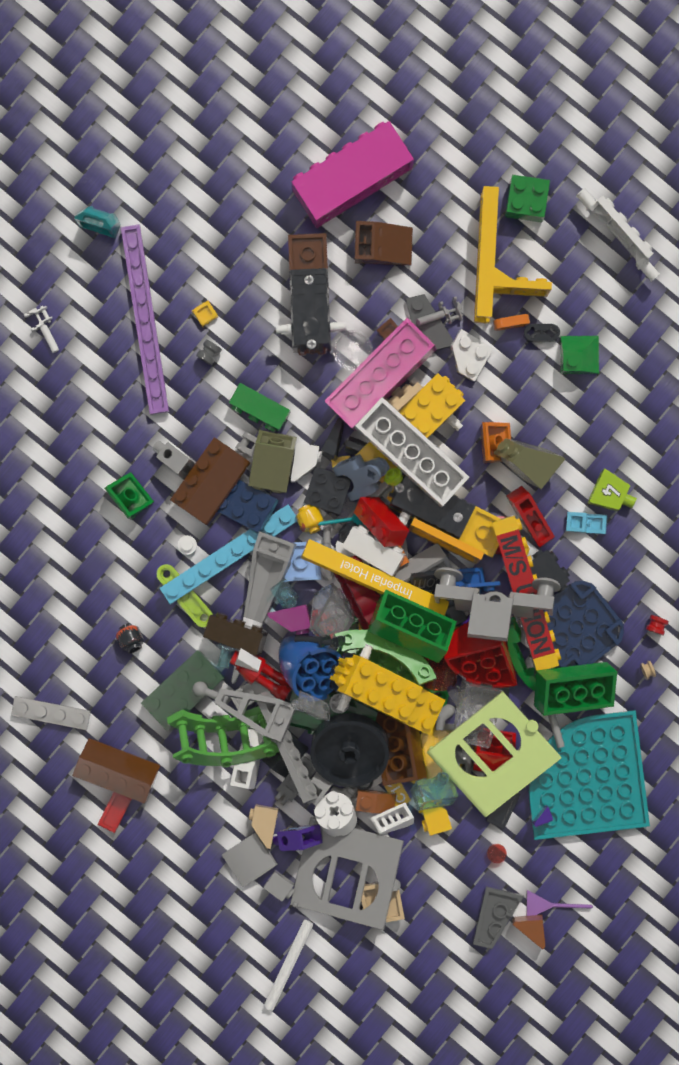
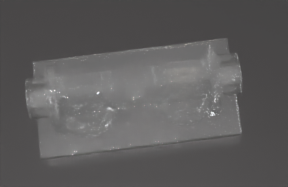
M299 691V698L291 702V706L296 711L306 712V714L315 717L317 720L324 719L330 721V703L302 691Z

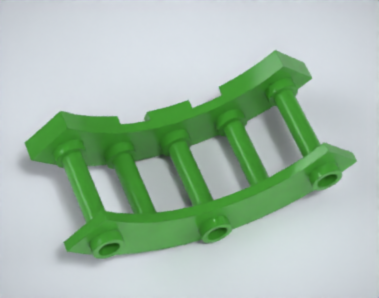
M349 630L334 634V637L345 636V644L334 648L341 657L345 652L360 656L359 654H361L365 644L373 647L369 661L423 687V689L427 690L425 683L437 679L434 671L421 655L372 634L368 630Z
M259 706L245 711V717L256 724H260L262 728H266L267 723ZM180 710L167 717L168 725L177 728L180 735L182 750L173 754V758L184 764L222 766L226 768L265 757H272L275 753L279 752L277 744L263 735L264 743L251 748L248 735L249 726L235 717L230 718L229 715L212 716V719H203L202 715ZM239 730L243 750L229 752L226 732ZM187 731L197 734L199 750L189 747ZM204 733L218 734L221 753L207 752Z

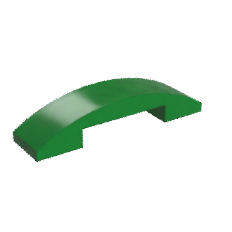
M512 617L508 635L510 658L520 678L528 687L535 691V668H527L517 643L520 642L522 633L516 618Z

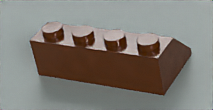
M214 437L170 500L205 525H208L251 462Z
M378 711L376 722L384 729L389 740V760L386 769L381 774L383 786L427 779L419 731Z
M89 738L72 776L145 804L148 801L161 765Z

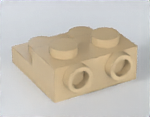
M418 382L413 387L406 384L402 389L398 387L391 394L392 398L390 400L387 398L385 400L399 412L423 387Z
M378 882L365 884L361 900L363 909L370 906L375 900L379 889ZM399 890L392 892L386 922L405 919Z

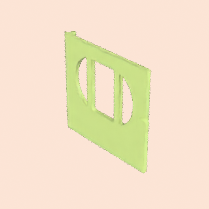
M503 691L427 751V754L484 817L490 815L561 759L557 751L538 731V723L534 720H528ZM490 718L505 719L517 728L521 736L519 750L513 747L489 720ZM482 723L489 728L513 755L495 771H491L464 741V738ZM460 745L487 776L478 777L466 773L457 763L455 757L456 746Z

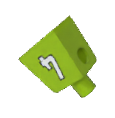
M603 469L587 503L618 511L622 504L633 508L637 498L627 494L630 488L628 483L607 469Z

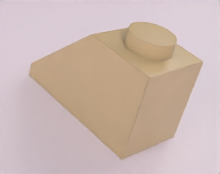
M256 804L255 808L250 810L249 820H252L251 826L266 848L271 849L279 808Z

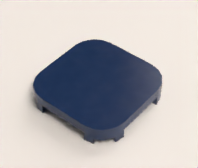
M575 581L567 585L568 587L553 596V616L549 615L550 623H547L549 631L553 630L556 641L552 642L554 649H559L562 659L558 660L559 667L593 664L612 648L618 646L624 634L622 620L619 619L596 589L597 587L586 581Z

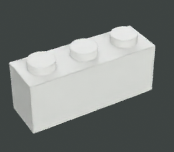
M359 525V527L354 526L342 548L387 574L394 576L406 554L402 553L403 549L399 546L384 547L375 536L369 534V529L362 525Z

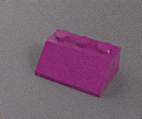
M308 605L267 613L270 619L291 632L296 631V635L308 633V628H312Z

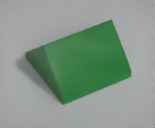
M131 472L104 488L130 520L154 503Z

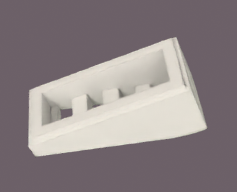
M404 802L371 817V821L379 835L414 824V816ZM386 819H389L391 824L388 825ZM382 820L385 827L381 828L378 821Z

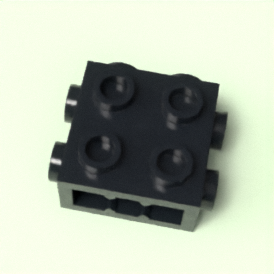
M540 549L532 555L534 558L532 560L534 567L530 568L532 575L536 574L537 578H551L558 581L561 586L558 593L568 587L567 583L570 581L568 579L570 575L564 567L560 568L557 563L559 559L553 551L545 550L543 552Z

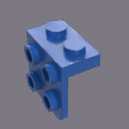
M483 567L456 569L463 575V579L456 582V586L478 588L480 595L485 594V592L494 591L495 587L500 586V581L485 582Z

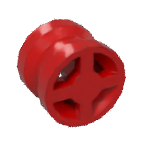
M650 615V623L646 626V630L664 636V628L668 625L669 621Z

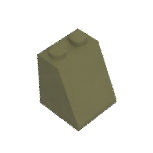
M259 430L248 486H253L257 490L269 489L274 493H286L297 437Z
M507 438L498 445L494 452L522 480L540 489L544 487L565 460L564 457L545 448Z

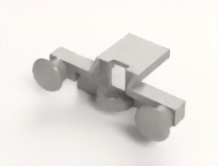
M442 567L434 573L435 577L440 579V583L436 584L435 603H439L440 599L454 600L456 610L470 611L467 634L468 637L508 641L511 614H514L516 617L534 618L533 610L540 609L549 610V615L553 616V594L561 589L558 581L554 579L537 578L531 584L537 590V595L510 592L508 598L503 593L497 591L480 595L478 588L456 586V582L461 581L463 575L454 568ZM497 598L500 600V602H494L491 600Z

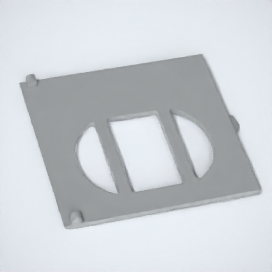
M310 817L309 825L319 824L315 817ZM321 828L323 843L302 851L294 886L295 891L293 892L290 905L384 930L392 892L399 890L401 887L400 881L396 879L404 841L356 828L345 836L333 837L326 834ZM331 856L323 897L320 899L313 885L314 871L324 858ZM339 857L363 864L352 909L329 903ZM371 866L377 875L379 889L373 903L367 908L360 910L368 869Z

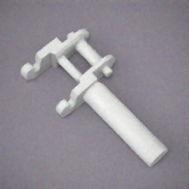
M41 306L40 309L34 308L28 314L25 313V318L35 314L39 320V324L35 328H31V331L34 332L40 329L52 353L59 351L48 326L45 325V323H50V320L53 319L46 312L47 306ZM39 313H43L44 320H41Z

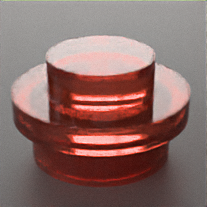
M493 844L487 850V856L493 863H501L506 858V849L501 844Z

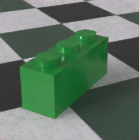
M239 383L229 401V404L232 406L231 410L238 414L246 413L249 415V420L257 424L259 421L266 424L265 428L273 433L276 430L278 432L281 431L291 413L288 408L242 383Z

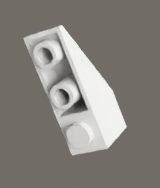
M248 728L251 748L263 744L262 735L254 729ZM260 759L234 765L230 785L254 789Z

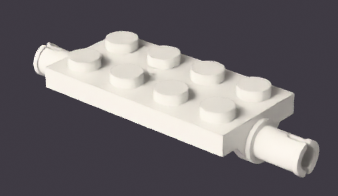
M583 188L576 197L585 205L586 211L590 214H596L636 259L637 269H641L650 282H652L660 273L649 262V258L654 254L650 244L642 241L639 237V232L634 227L628 225L626 217L614 209L615 206L609 198L602 196L595 200L586 188Z

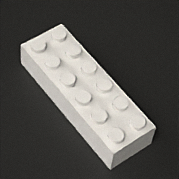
M383 397L355 426L359 433L441 508L469 478L464 471Z

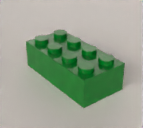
M385 589L377 602L368 632L439 663L448 652L457 621Z
M608 662L536 670L534 707L543 716L614 707L617 671Z

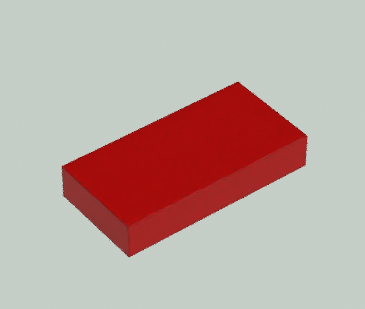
M113 792L97 825L115 833L132 799Z

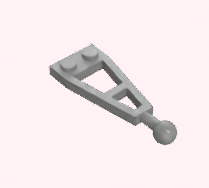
M196 682L192 688L195 696H208L215 699L214 703L264 737L282 743L297 709L296 705L278 698L221 688L219 692L209 689L204 682ZM225 696L242 699L237 711L223 702ZM250 701L275 705L265 729L244 716Z

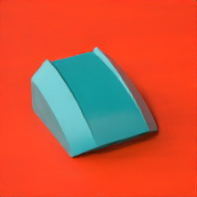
M93 206L78 212L74 218L81 228L115 239L121 225L114 213L110 214L95 209Z

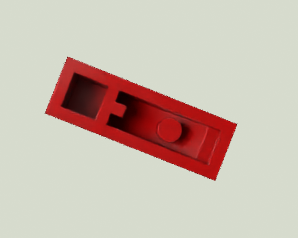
M522 485L506 495L515 513L538 547H541L555 537L531 494Z

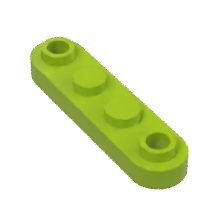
M168 564L160 566L157 570V578L163 585L180 575L173 566ZM168 570L170 572V576L168 578H165L163 574L165 571ZM193 590L177 600L199 627L207 626L209 616L213 615V613ZM206 614L208 617L205 622L201 620V615Z

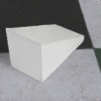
M242 648L235 662V665L256 672L259 671L261 664L260 659Z

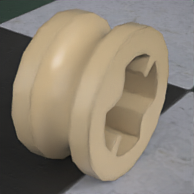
M647 661V664H640L646 680L650 676L656 677L651 661Z

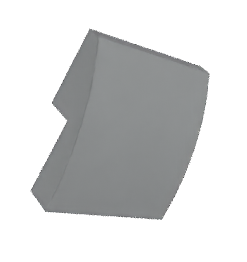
M256 832L222 854L242 887L277 865V862Z

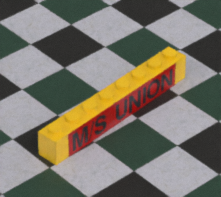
M515 515L492 521L512 591L537 595V590L531 585L533 580L537 579V575H532L530 569L534 565L531 555L527 556L525 549L528 548L526 538H521L519 530L523 529L520 518L516 519ZM534 609V618L520 617L536 670L559 666L558 660L562 659L559 649H554L552 643L556 639L553 630L549 631L547 623H550L548 612Z

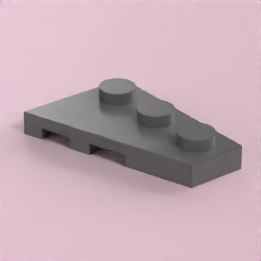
M425 294L406 298L411 322L435 345L437 350L450 348L453 339L440 319L418 326L416 319L435 313Z
M486 886L473 945L492 949L509 919L513 916L518 904L524 898V895Z

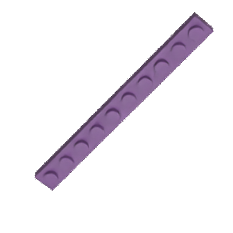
M140 224L121 227L149 412L150 415L169 412L141 227Z

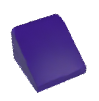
M547 805L542 808L532 821L535 827L553 821Z

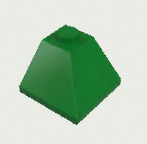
M560 336L561 374H599V336Z

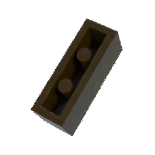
M217 612V614L209 616L203 637L238 650L242 648L248 653L258 656L262 654L268 632L263 631L261 626L252 625L251 627L245 625L246 622L241 619L235 618L231 620L228 619V615Z

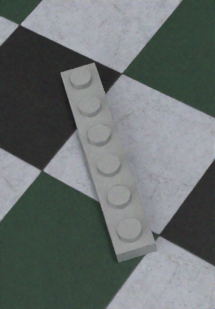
M270 692L258 694L261 696L274 698L273 695L270 694ZM257 702L266 723H268L275 705ZM287 730L282 743L275 742L304 804L318 798L317 790L314 784L311 783L308 770L303 765L300 753L292 742L291 733Z

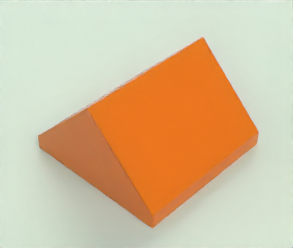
M482 422L480 429L483 463L503 462L494 452L505 438L511 439L510 423Z

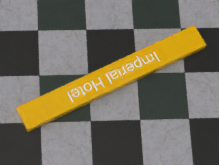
M309 539L301 556L302 559L380 594H383L385 589L445 616L449 601L440 599L439 603H435L434 595L313 540Z

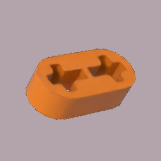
M529 314L496 319L493 321L495 331L530 325Z

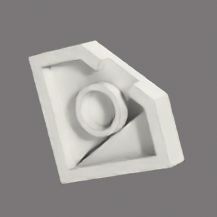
M462 329L459 330L450 346L455 358L457 372L475 382L493 348Z

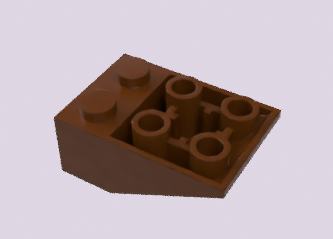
M356 221L355 264L411 266L413 227L374 221Z

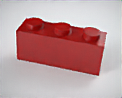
M360 497L354 514L384 547L403 546L409 529L379 497Z

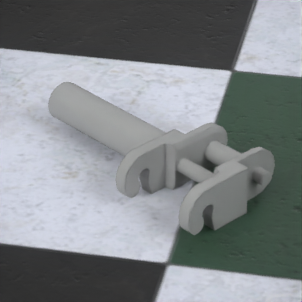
M457 297L452 298L455 306L454 309L448 310L445 306L442 307L443 302L441 301L438 303L440 311L416 319L418 326L446 317L448 324H452V321L456 319L461 321L463 319V314L460 311L462 307L459 301L456 302ZM455 311L456 315L451 317L450 313Z

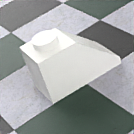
M296 443L291 483H296L315 469L317 462L321 463L322 451H319V446Z

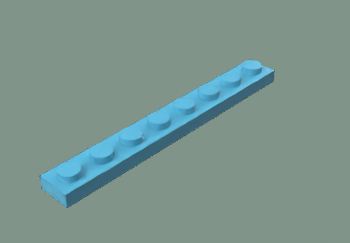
M289 504L270 516L262 532L276 536L297 522L296 515ZM249 529L160 587L169 604L171 605L252 552L259 533Z

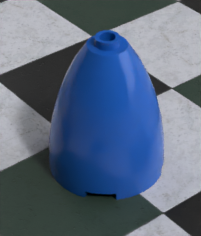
M295 635L285 637L280 643L278 657L286 682L294 693L304 701L317 702L326 699L327 695L333 691L329 687L331 682L330 676H333L331 667L334 664H339L338 659L339 657L342 658L341 655L334 648H331L330 645L319 647L317 643L295 642Z

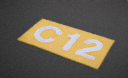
M402 783L384 786L387 792L396 793L395 806L411 801Z

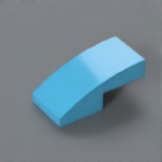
M579 512L567 513L566 531L606 534L607 515Z

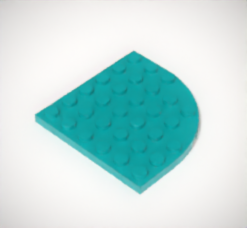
M636 710L591 715L568 723L560 729L565 747L557 748L554 735L548 739L549 744L557 751L561 759L529 783V803L532 821L545 805L549 807L553 821L535 827L532 823L534 840L650 827Z

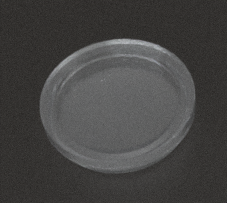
M357 330L343 332L336 338L333 344L334 359L338 365L346 370H355L373 352L370 339L364 333Z

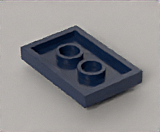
M238 480L217 512L257 533L262 532L279 500Z

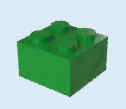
M512 174L505 217L542 223L545 218L550 180Z

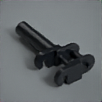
M295 635L294 641L317 643L319 647L330 645L331 648H335L345 644V636L340 635L331 639L330 635H323L321 637Z

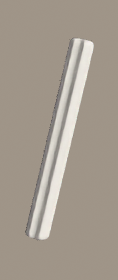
M308 920L303 921L266 999L264 1008L267 1010H274L313 927V923Z

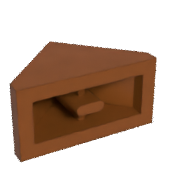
M531 915L513 918V925L543 950L545 948L543 916Z

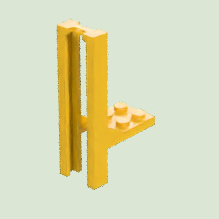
M483 186L480 198L474 323L489 324L492 318L493 294L547 297L552 290V282H547V279L537 278L536 281H528L526 277H517L516 280H513L495 268L499 187Z

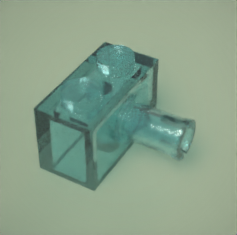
M440 772L431 779L423 778L416 780L410 790L418 811L453 805L459 796L454 782L445 772Z

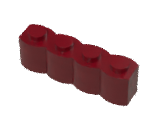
M356 555L350 556L351 558L363 563V561ZM334 573L345 597L350 603L353 613L358 618L362 630H368L380 595L374 590Z

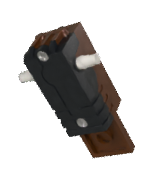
M326 233L288 235L291 324L276 326V334H292L293 353L298 352L299 356L314 353L325 355L326 351H331V332L346 331V323H330Z

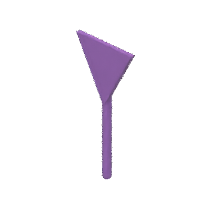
M527 890V916L537 915L552 907L593 908V905L551 903Z

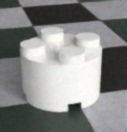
M335 791L323 796L314 810L316 820L323 831L333 837L349 834L357 823V812L350 799L346 795Z

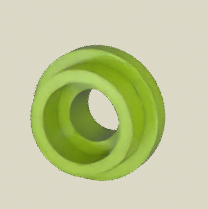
M399 468L389 469L384 477L386 484L391 486L398 485L403 479L402 471Z

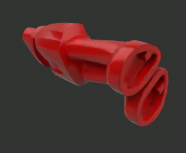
M236 650L229 663L236 666L239 674L249 684L252 685L254 682H257L274 694L275 698L284 701L291 688L283 674L265 663L266 660L260 656H255L261 660L258 672L235 665L239 653ZM261 673H264L265 675L269 676L271 679H273L280 685L270 681L269 679L261 675Z

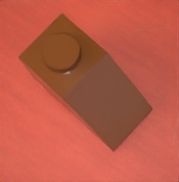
M358 789L355 811L369 813L385 812L395 807L396 793Z

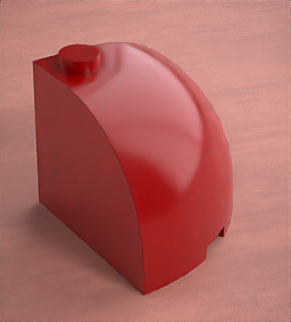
M469 622L453 632L448 652L444 657L446 663L456 675L460 674L466 678V681L479 686L481 684L492 685V688L517 686L515 669L508 650V641L468 637Z

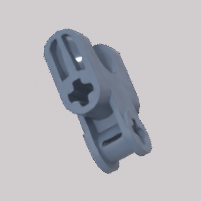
M359 454L339 462L332 470L336 476L345 475L352 480L354 488L347 495L350 501L360 499V497H366L379 489L377 482L389 470V465L386 460L380 457L365 462Z

